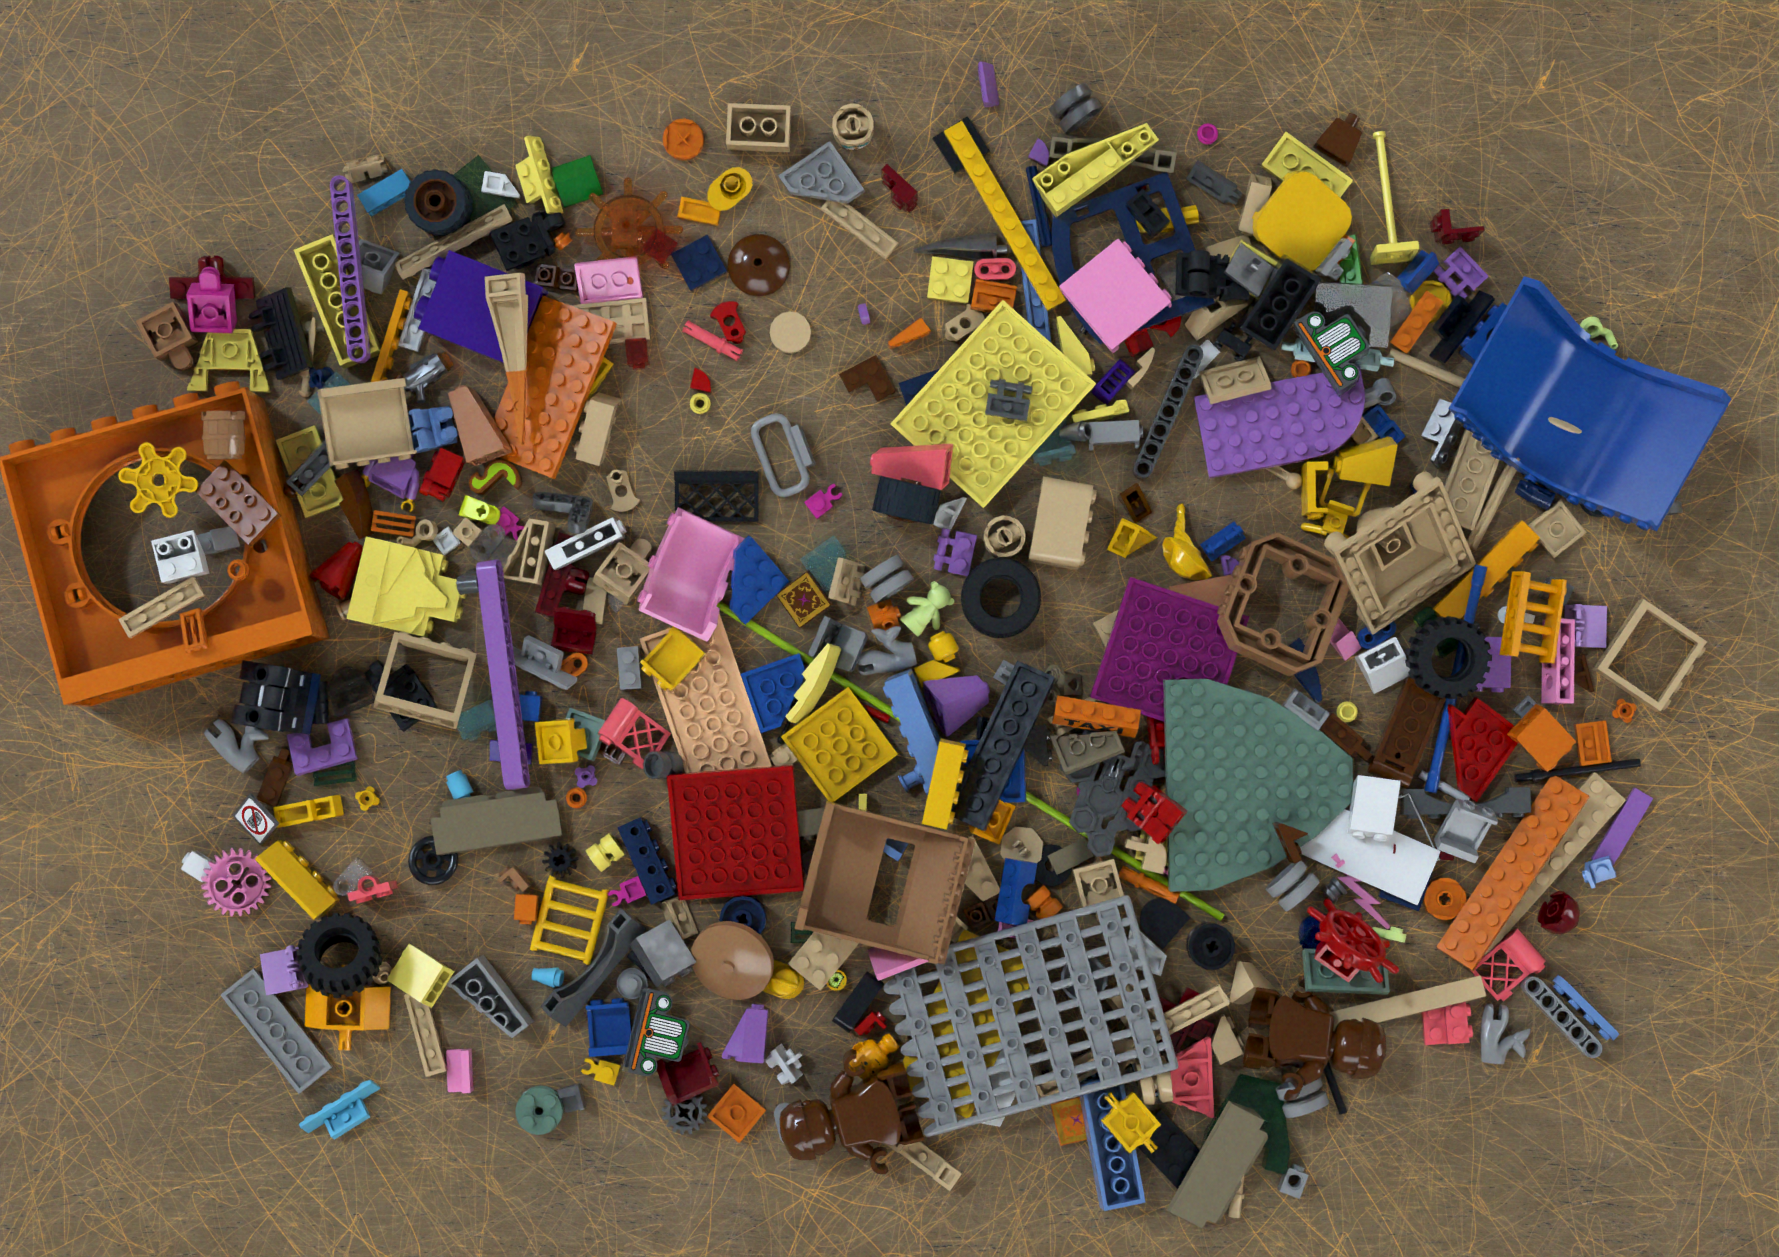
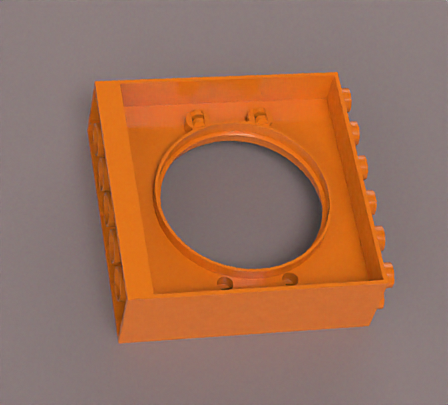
M238 381L226 382L215 386L216 396L199 399L198 393L177 396L173 398L174 408L158 411V407L155 404L135 408L132 410L133 419L129 421L117 422L116 416L93 420L90 422L93 431L76 434L75 428L60 429L49 434L51 443L35 445L33 439L14 442L8 445L10 454L0 457L1 475L64 705L90 707L242 664V660L252 661L330 639L315 582L309 576L312 571L291 498L284 494V486H288V484L286 483L285 473L265 401L262 397L250 391L248 387H240ZM202 411H245V420L243 421L246 440L242 459H207V455H204L202 440L204 422L201 420ZM145 442L151 443L155 447L156 454L160 457H166L171 453L172 449L181 447L187 453L185 460L196 463L210 472H213L224 460L227 461L243 478L248 477L249 483L281 515L252 547L245 542L242 560L248 564L249 574L244 580H233L229 588L218 600L202 610L208 648L204 649L202 647L199 651L192 650V653L189 654L186 653L184 648L180 619L160 621L133 638H129L118 620L127 615V613L113 606L97 590L87 573L83 561L81 531L84 517L92 498L104 482L113 474L130 464L142 460L139 454V447ZM59 528H60V531H61V535H63V538H60V536H59V532H58V529H59ZM262 540H265L266 542V551L264 550L263 543L261 542ZM241 566L239 567L237 574H240L242 572ZM76 591H77V594H78V598H79L81 601H78V602H77L76 595H75V592H76ZM195 614L194 616H195V622H196V628H197L198 641L201 642V641H200V635H199V629H198L197 616H196V614ZM186 617L191 645L193 644L190 619Z

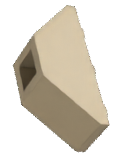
M1218 296L1217 299H1214L1215 304L1193 311L1184 325L1195 340L1198 341L1248 305L1247 302L1234 299L1223 302L1219 301Z

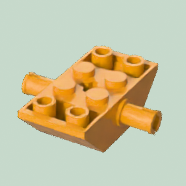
M308 984V988H306L305 1027L339 1031L338 1050H352V1031L390 1029L391 986H363L364 990L360 993L358 991L352 992L353 996L346 997V994H343L341 998H334L333 994L327 997L322 995L321 991L316 992ZM346 1003L350 1007V1010L347 1012L346 1009L342 1008V1005Z

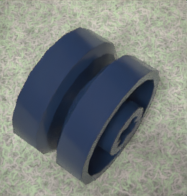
M747 895L736 896L724 905L719 921L741 923L761 934L766 926L767 915L764 906L756 898ZM743 914L746 915V922L740 921V916Z

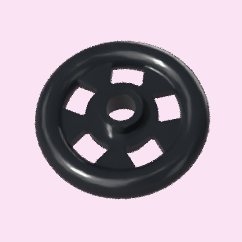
M433 835L427 836L417 841L412 847L408 857V866L413 877L419 882L426 885H438L449 880L455 873L458 866V853L436 855ZM430 844L432 850L424 854L422 848ZM433 857L437 858V862L435 864L430 863V860ZM423 859L424 867L418 868L416 860ZM444 860L450 862L447 870L441 869ZM428 870L436 871V877L427 876Z

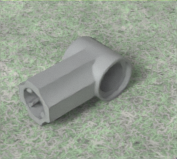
M1387 378L1376 380L1373 387L1364 390V409L1376 404L1387 406L1396 400V393L1390 380Z

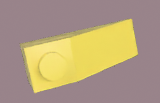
M1061 316L1056 317L1061 352L1087 376L1091 377L1092 371H1095L1094 359H1090L1089 353Z

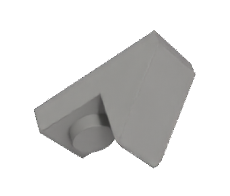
M231 527L212 529L210 532L196 535L205 556L240 547L238 535Z

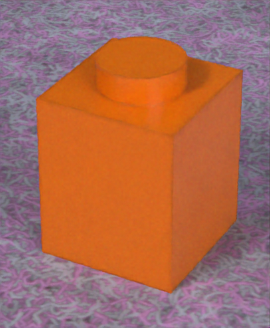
M516 894L514 920H519V924L531 925L532 921H536L538 918L539 895Z

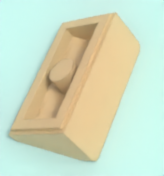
M677 896L660 903L666 921L671 920L682 940L698 934L686 900H679Z

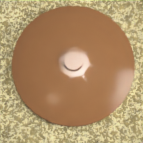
M722 921L707 926L700 932L691 949V954L696 960L692 967L700 982L713 993L727 999L744 1000L758 995L765 989L773 974L774 959L767 942L755 930L741 923Z

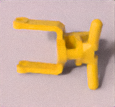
M1328 468L1326 480L1319 498L1320 506L1329 508V512L1323 518V526L1304 522L1301 524V529L1325 536L1327 533L1341 532L1348 539L1350 536L1343 533L1348 515L1356 517L1360 514L1371 484L1364 483L1356 509L1333 500L1325 503L1324 500L1335 471L1332 468Z

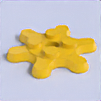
M145 442L139 447V454L142 458L141 465L136 469H121L118 474L119 480L125 484H133L137 489L135 498L130 502V508L133 512L142 513L149 504L156 503L161 507L164 516L173 518L178 513V507L175 503L176 495L182 491L189 493L196 491L198 481L194 477H186L180 472V465L187 457L185 449L175 447L168 456L160 457L156 454L155 447L151 443ZM159 474L163 475L164 484L156 486L154 478Z

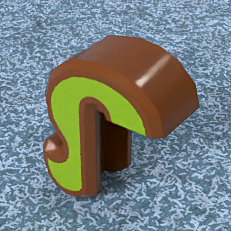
M495 459L487 464L482 477L478 472L470 477L469 487L476 494L484 495L505 476L519 490L522 486V477L518 469L507 460Z

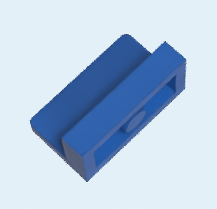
M1421 250L1396 278L1395 283L1412 295L1439 265L1436 254L1434 252L1428 254Z

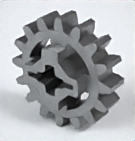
M694 1096L690 1098L692 1099L690 1102L683 1101L674 1105L676 1108L674 1116L671 1115L672 1104L668 1099H665L664 1103L668 1106L662 1107V1111L666 1112L662 1119H668L669 1122L666 1127L672 1125L674 1127L672 1132L675 1133L679 1129L681 1135L684 1134L685 1130L692 1134V1128L699 1130L700 1126L698 1123H705L702 1116L708 1115V1112L703 1111L707 1107V1103H701L703 1096L698 1098ZM698 1106L699 1115L696 1119L694 1109ZM681 1107L684 1109L689 1108V1116L680 1114ZM685 1121L690 1125H680L678 1122Z

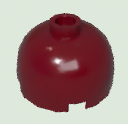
M1557 891L1550 895L1552 899L1548 904L1544 901L1537 919L1541 923V927L1553 934H1565L1578 925L1580 908L1570 895L1564 891Z

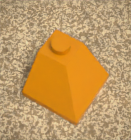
M1000 799L986 831L984 832L968 824L970 833L1000 844L1016 806L1004 803Z

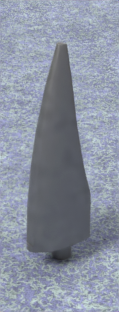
M986 233L937 241L915 248L913 252L955 256L979 261L981 259L997 258V254L1007 253V245H997V233Z

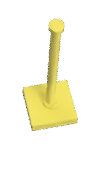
M1385 131L1373 133V139H1376L1389 244L1376 245L1370 256L1371 265L1410 262L1419 250L1418 241L1397 243L1384 143Z

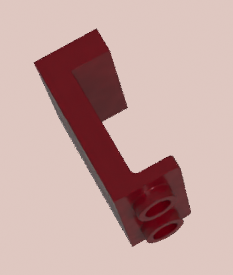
M701 1042L697 1043L699 1049L682 1056L679 1062L671 1061L665 1064L662 1059L657 1061V1072L666 1097L672 1106L719 1085L717 1077L720 1075L715 1064H711L710 1059H713L709 1047L705 1048Z

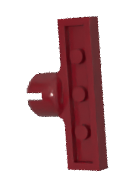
M209 255L199 258L198 276L169 277L170 299H187V292L191 283H199V275L206 267L218 269L221 284H234L235 299L255 298L254 277L226 276L223 258L214 255L211 258Z
M559 532L555 545L573 536ZM549 563L535 613L554 618V608H559L564 592L578 595L585 593L589 572L575 568L572 563L554 570L551 563Z

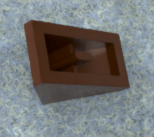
M1135 483L1117 496L1134 523L1152 513L1138 483Z

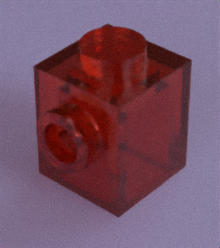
M646 337L626 339L627 365L633 367V370L645 369V366L650 365Z

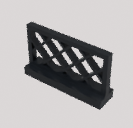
M674 471L675 512L678 507L680 508L686 502L694 510L692 514L697 513L700 518L707 521H759V471ZM679 484H688L693 491L685 498L679 492ZM703 484H709L714 489L707 498L698 491ZM724 484H730L735 489L728 498L719 491ZM745 484H754V493L747 498L740 489ZM695 492L704 500L697 508L688 501ZM716 492L725 500L717 509L708 501ZM737 492L746 500L738 509L729 501ZM679 496L683 499V501L680 504ZM705 503L714 510L709 517H704L698 511ZM726 503L735 510L730 517H724L719 512ZM749 503L754 508V517H745L740 510Z

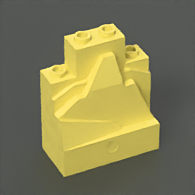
M366 537L346 619L428 638V633L431 634L434 627L432 617L457 623V619H461L463 613L461 602L462 598L465 599L467 594H459L456 584L457 579L442 576L443 572L446 573L448 568L447 556Z

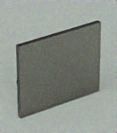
M1320 282L1316 288L1315 310L1313 312H1319L1324 316L1325 327L1348 314L1357 327L1360 325L1366 334L1364 338L1370 347L1388 348L1390 319H1392L1393 286Z

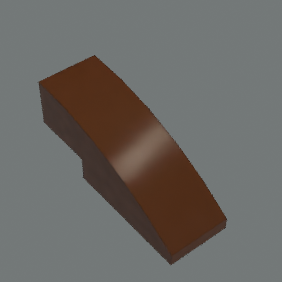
M359 470L346 473L335 480L344 498L339 504L360 540L374 534L371 531L373 520L372 506Z

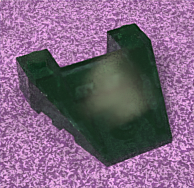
M1240 1073L1227 1093L1225 1100L1216 1111L1214 1118L1206 1127L1201 1148L1228 1101H1232L1255 1110L1264 1119L1261 1128L1267 1133L1268 1139L1263 1146L1266 1149L1262 1167L1265 1170L1286 1174L1290 1147L1286 1117L1282 1109L1284 1101L1279 1100L1276 1088L1282 1084Z

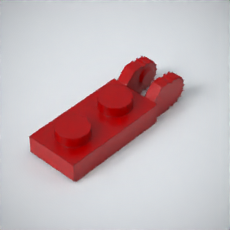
M1146 716L1150 749H1152L1153 765H1158L1160 761L1159 749H1164L1165 761L1164 721Z

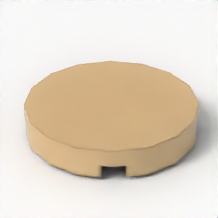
M797 312L781 313L773 320L770 326L771 341L783 353L792 354L800 352L810 341L811 329L809 322Z

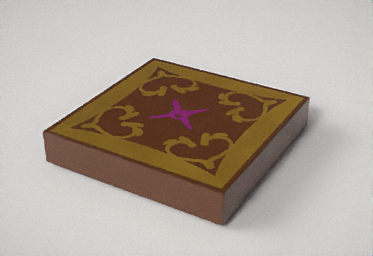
M810 570L776 594L799 629L833 605Z

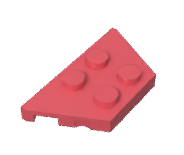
M1205 1037L1176 1054L1178 1068L1170 1071L1173 1101L1171 1102L1180 1106H1186L1192 1111L1203 1113L1207 1117L1214 1118L1211 1038Z

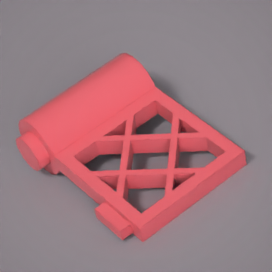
M620 698L598 732L601 742L608 746L611 743L632 757V763L640 769H643L644 759L641 758L639 749L649 747L650 752H659L671 734L624 698ZM638 717L645 721V730L636 731L635 722ZM651 731H660L663 734L659 742L652 743ZM646 732L648 744L639 746L637 734ZM633 735L635 747L627 748L621 743L626 736Z
M1515 928L1486 956L1484 955L1474 971L1471 972L1475 976H1480L1476 969L1482 964L1491 965L1490 976H1481L1483 985L1497 1001L1502 999L1504 1002L1513 994L1511 990L1529 974L1541 972L1545 968L1544 963L1546 960L1521 931ZM1501 948L1506 953V963L1494 962V954ZM1493 966H1506L1505 977H1493ZM1509 966L1518 967L1523 972L1517 978H1508ZM1492 980L1505 981L1504 989L1498 994L1492 989Z

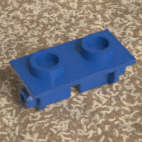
M1234 521L1201 543L1200 546L1212 562L1242 542L1246 537L1243 534L1242 528L1237 526Z

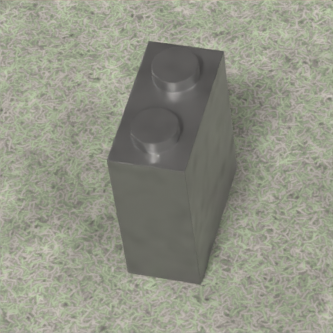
M670 919L636 937L630 944L656 988L662 984L665 987L675 981L674 977L681 975V977L686 976L692 971L691 967L696 963V960Z

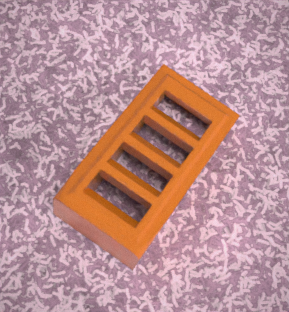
M919 318L888 341V347L892 349L929 335L931 330L923 319Z

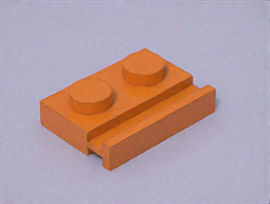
M976 279L971 310L991 313L1002 300L1013 308L1017 286Z
M1606 720L1574 724L1579 765L1585 766L1612 762Z

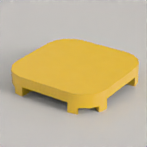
M1295 171L1287 173L1283 177L1284 181L1259 212L1255 211L1252 217L1253 236L1279 259L1285 254L1313 271L1321 265L1340 239L1346 234L1351 225L1352 215L1346 202L1318 177L1306 171Z

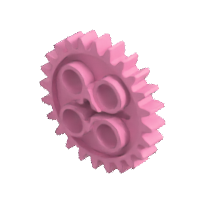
M231 848L230 854L227 855L223 850V857L220 858L215 854L216 862L208 861L211 868L203 869L208 874L201 877V880L206 882V884L201 885V888L208 890L203 893L204 898L210 897L207 901L209 905L215 903L213 907L215 911L221 907L222 915L227 910H229L231 917L235 911H237L239 916H242V910H246L250 914V907L257 910L256 903H264L261 898L262 895H269L265 888H271V885L266 883V881L271 879V876L265 875L267 871L261 868L262 866L255 860L258 854L251 857L250 850L243 854L242 848H239L238 853H235L233 848ZM231 864H240L239 870L237 872H230L229 867ZM248 867V871L242 875L244 869ZM251 875L257 877L254 884H246L247 877ZM233 879H235V880H238V879H239L240 884H239V885H237V884L233 885L232 880H233ZM219 880L226 881V886L222 889L215 887ZM230 890L228 896L223 897V895ZM237 892L243 893V898L240 901L232 900L233 895Z

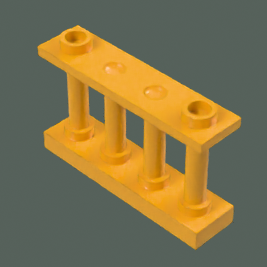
M1512 571L1499 655L1518 657L1520 651L1540 655V663L1554 664L1557 656V642L1564 596L1567 591V580L1551 579V584L1531 581L1530 572ZM1528 590L1548 592V605L1527 601ZM1525 610L1546 613L1544 626L1524 622ZM1522 631L1543 634L1541 647L1521 643Z

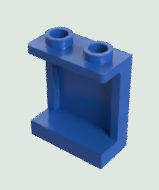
M613 998L610 1003H603V999L591 1000L590 1004L586 1005L590 1048H588L589 1057L626 1054L632 1031L630 1002L624 1001V998Z

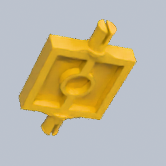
M1112 1092L1108 1093L1105 1099L1112 1108L1101 1119V1122L1128 1153H1131L1136 1147L1143 1144L1150 1153H1153L1158 1147L1150 1137L1161 1125L1134 1092H1131L1121 1101H1118Z

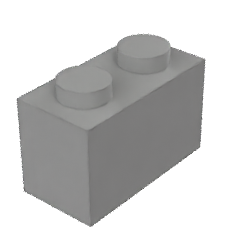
M640 647L617 648L620 690L643 689Z

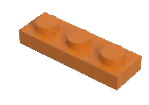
M1426 290L1390 343L1408 354L1444 302Z

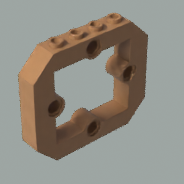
M1278 532L1253 541L1246 547H1243L1238 556L1240 558L1239 565L1235 566L1231 574L1234 577L1232 583L1227 586L1224 593L1226 595L1225 602L1221 603L1217 614H1219L1217 623L1228 648L1287 676L1295 675L1322 663L1349 591L1348 584L1336 559ZM1264 556L1282 564L1283 574L1287 578L1296 579L1304 574L1327 585L1319 609L1306 618V627L1310 633L1303 652L1282 644L1281 635L1275 629L1269 628L1258 633L1239 624L1250 594L1257 589L1256 577ZM1292 563L1297 564L1298 570L1294 569ZM1241 582L1246 584L1247 590L1242 588ZM1316 617L1321 619L1322 625L1317 622ZM1265 637L1270 639L1271 645L1265 642Z

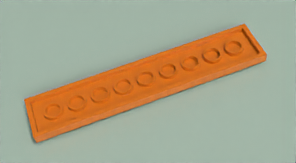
M1557 776L1549 778L1531 805V813H1526L1525 817L1522 818L1436 946L1438 950L1471 971H1474L1590 798L1588 794Z

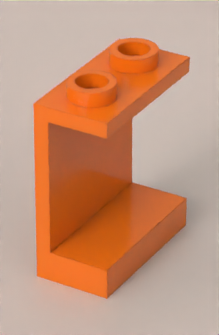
M1537 704L1507 733L1512 740L1520 743L1538 762L1536 766L1546 772L1553 769L1559 759L1570 752L1572 746L1576 743L1559 722L1544 707Z

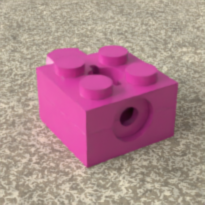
M206 267L199 275V283H191L187 292L190 332L233 333L237 324L234 284H221L218 269Z

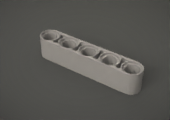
M1528 975L1520 982L1522 991L1581 1054L1590 1058L1600 1056L1602 1053L1601 1043L1541 979ZM1531 980L1536 982V988L1533 991H1529L1527 987ZM1545 996H1549L1551 1002L1548 1006L1544 1007L1542 999ZM1560 1011L1565 1013V1019L1562 1022L1557 1020V1014ZM1579 1027L1580 1034L1574 1038L1571 1034L1572 1029ZM1593 1042L1594 1050L1588 1053L1586 1046L1588 1043Z

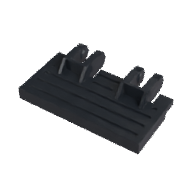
M285 287L256 300L258 310L248 314V317L251 320L262 317L263 322L252 326V331L259 332L269 327L271 328L264 332L269 350L260 353L259 356L260 359L273 357L274 362L264 365V371H272L281 367L280 370L275 371L277 380H281L313 368L292 288Z

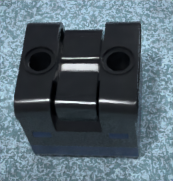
M242 660L239 679L248 680L250 683L243 682L239 703H244L245 705L234 704L231 723L279 732L287 731L311 735L321 674Z

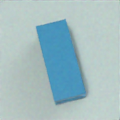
M400 169L357 196L367 213L372 217L403 199L411 181L403 169Z

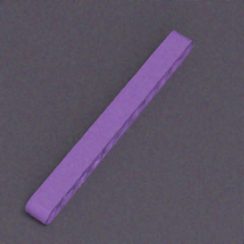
M499 559L482 561L476 564V574L503 783L506 790L528 788L530 776L503 567Z

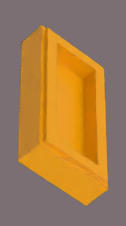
M681 196L677 218L718 226L721 215L720 210L714 209L709 202Z

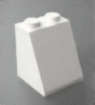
M1358 775L1353 783L1347 834H1353L1354 838L1360 839L1365 838V836L1374 837L1376 841L1390 839L1393 835L1400 781Z

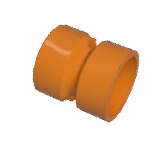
M1044 884L1024 901L1025 904L1030 905L1031 911H1036L1035 916L1039 920L1056 915L1063 907L1056 898L1050 897L1051 892Z

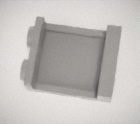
M1457 798L1434 838L1437 850L1476 863L1479 858L1477 853L1478 847L1491 824L1497 825L1498 823L1495 812L1488 807H1479L1470 800L1463 801Z

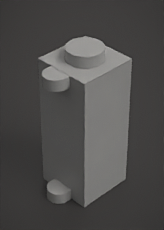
M1139 420L1089 422L1092 427V436L1088 439L1089 451L1093 450V445L1134 443L1135 448H1139L1140 438H1143V426L1139 425Z

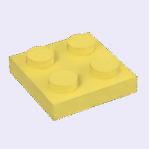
M932 256L927 299L968 304L973 261Z

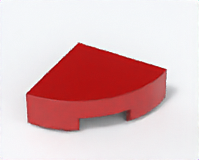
M694 368L690 389L711 393V384L707 375L702 370Z

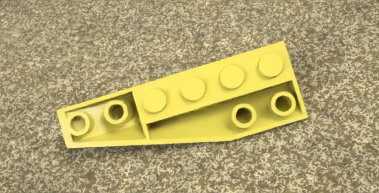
M1145 123L1066 154L1033 177L1032 180L1045 204L1054 216L1058 217L1123 170L1158 142L1159 139L1149 125Z

